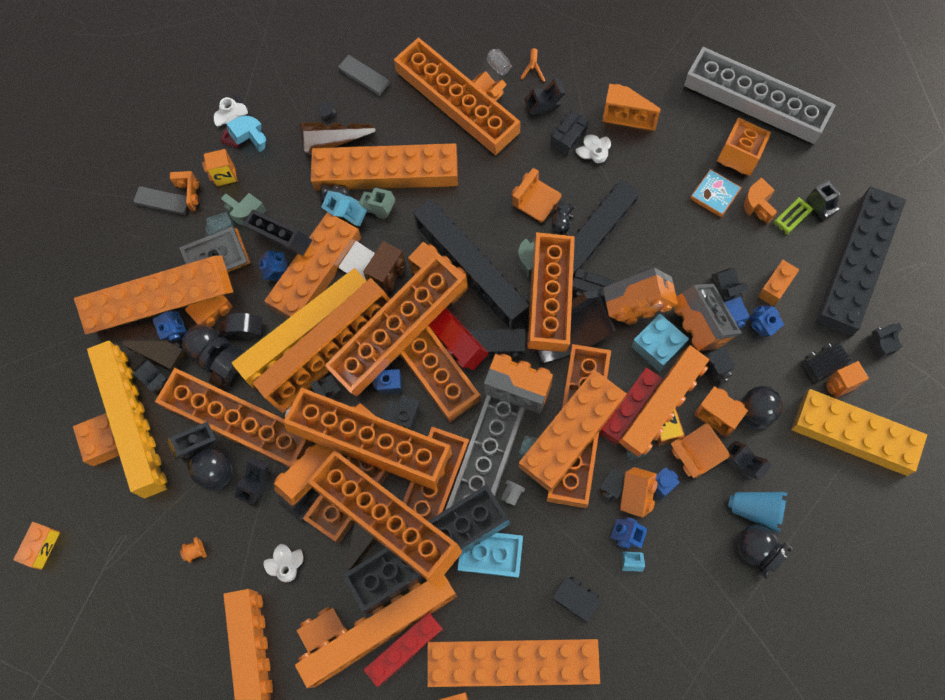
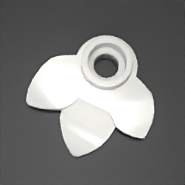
M228 97L223 98L220 101L219 110L214 114L215 125L219 127L237 117L245 116L248 114V110L242 103H236Z
M586 135L584 137V146L577 148L576 153L583 159L591 158L596 163H602L608 157L611 141L608 137L599 139L595 135Z
M279 544L274 550L273 558L264 561V568L269 575L277 576L280 581L291 582L296 577L297 568L303 562V552L301 549L291 552L286 545ZM286 569H289L288 573L283 574Z

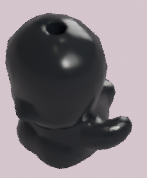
M321 184L320 202L322 204L328 191L338 192L350 197V190L345 185L327 187Z
M566 202L553 205L555 215H553L552 227L556 233L564 234L570 230L569 218L574 217L571 214V211L574 209L573 205Z

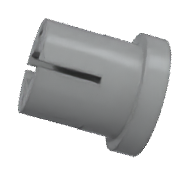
M507 480L505 483L507 486L501 500L515 506L521 492H524L525 488Z

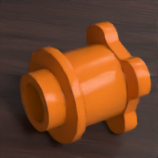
M197 537L190 544H182L180 554L184 561L187 560L191 563L195 558L207 557L202 541Z

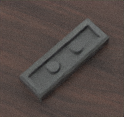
M350 55L338 66L339 71L379 96L390 84L387 78Z
M139 186L133 201L135 205L185 216L189 208L186 204L187 196Z

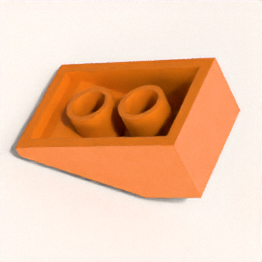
M609 84L602 122L655 131L661 109L629 87L620 84Z
M738 117L717 161L724 166L737 170L741 174L751 176L771 132Z

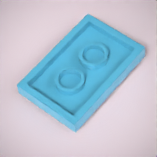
M503 533L492 535L459 556L458 571L519 578L523 536Z

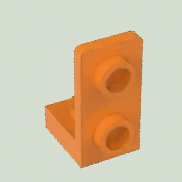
M192 171L170 172V180L175 187H187L186 204L191 211H195V206L198 205V196L196 194V189L199 188L198 178L194 176Z

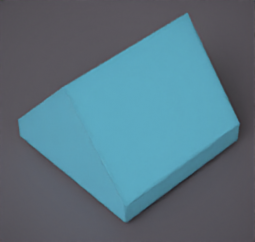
M623 552L622 571L643 572L645 568L643 553Z

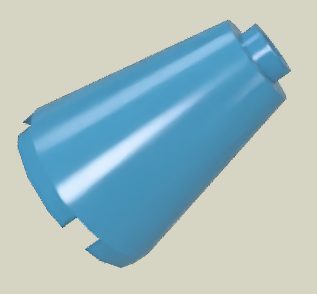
M735 492V496H730L728 507L732 508V513L780 533L781 529L777 528V524L782 525L786 501L782 500V496L787 497V492Z

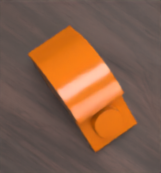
M486 71L478 74L472 80L473 83L495 101L503 94L504 91L502 89L506 86L503 80L494 82Z
M760 178L750 187L744 200V208L749 216L755 211L758 218L768 224L777 213L767 202L775 190L763 178Z

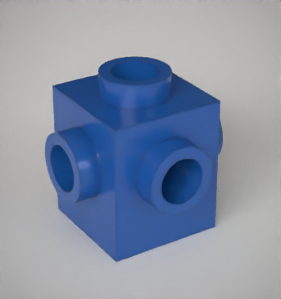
M266 251L261 257L259 268L261 269L263 280L279 281L287 270V261L283 252Z
M758 306L753 310V314L749 316L752 328L760 336H772L785 325L779 317L778 310L773 306Z
M166 311L153 319L160 340L173 342L180 339V336L186 332L179 311Z
M626 517L625 520L616 519L611 538L618 542V546L629 549L630 546L642 548L647 528L638 524L637 520Z

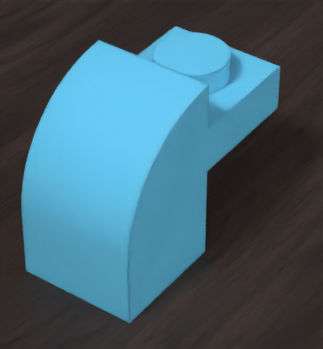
M240 116L227 123V131L237 145L250 138L259 152L265 149L266 138L260 132L261 123L257 119L250 116Z
M328 191L321 207L333 216L344 217L356 226H361L367 212L366 208L358 204L359 201L332 191Z

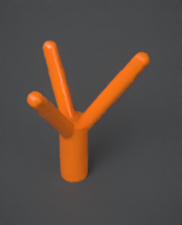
M533 48L530 52V63L520 78L524 79L530 68L533 69L535 67L542 82H545V78L537 64V49Z

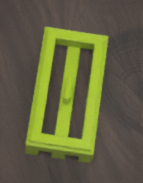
M799 197L773 224L780 226L779 229H783L785 234L788 235L812 212L813 208ZM798 204H801V206L784 223L781 221ZM804 208L807 209L790 227L787 226Z

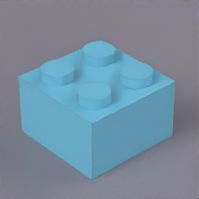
M659 314L634 339L631 347L655 369L661 372L686 346L689 338Z

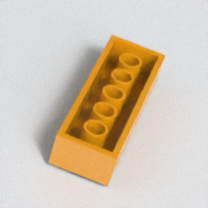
M809 389L803 395L791 428L792 431L905 476L916 472L927 438L925 433L812 389Z

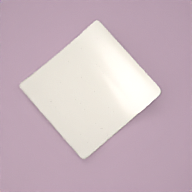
M356 241L339 265V268L346 273L356 268L365 279L363 271L375 253Z

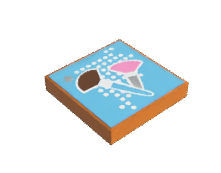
M710 169L690 199L722 218L742 187Z

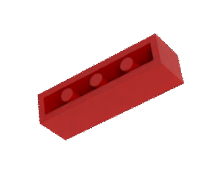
M447 308L428 325L440 342L447 346L446 350L449 354L458 358L456 362L464 369L468 367L474 370L489 354Z
M645 368L627 393L622 404L604 425L600 435L616 446L663 378Z
M430 613L426 614L364 669L365 673L376 687H380L444 629Z

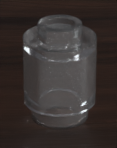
M492 49L487 54V62L497 73L505 75L510 71L512 67L510 60L500 49Z

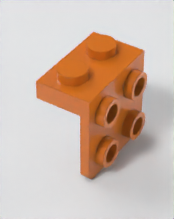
M532 168L529 173H525L520 186H516L512 191V205L537 221L544 222L553 210V205L560 201L561 193L539 181V171Z
M704 424L683 439H677L671 443L673 447L671 449L672 453L677 459L682 460L684 471L689 477L692 475L693 478H698L730 456L710 424Z

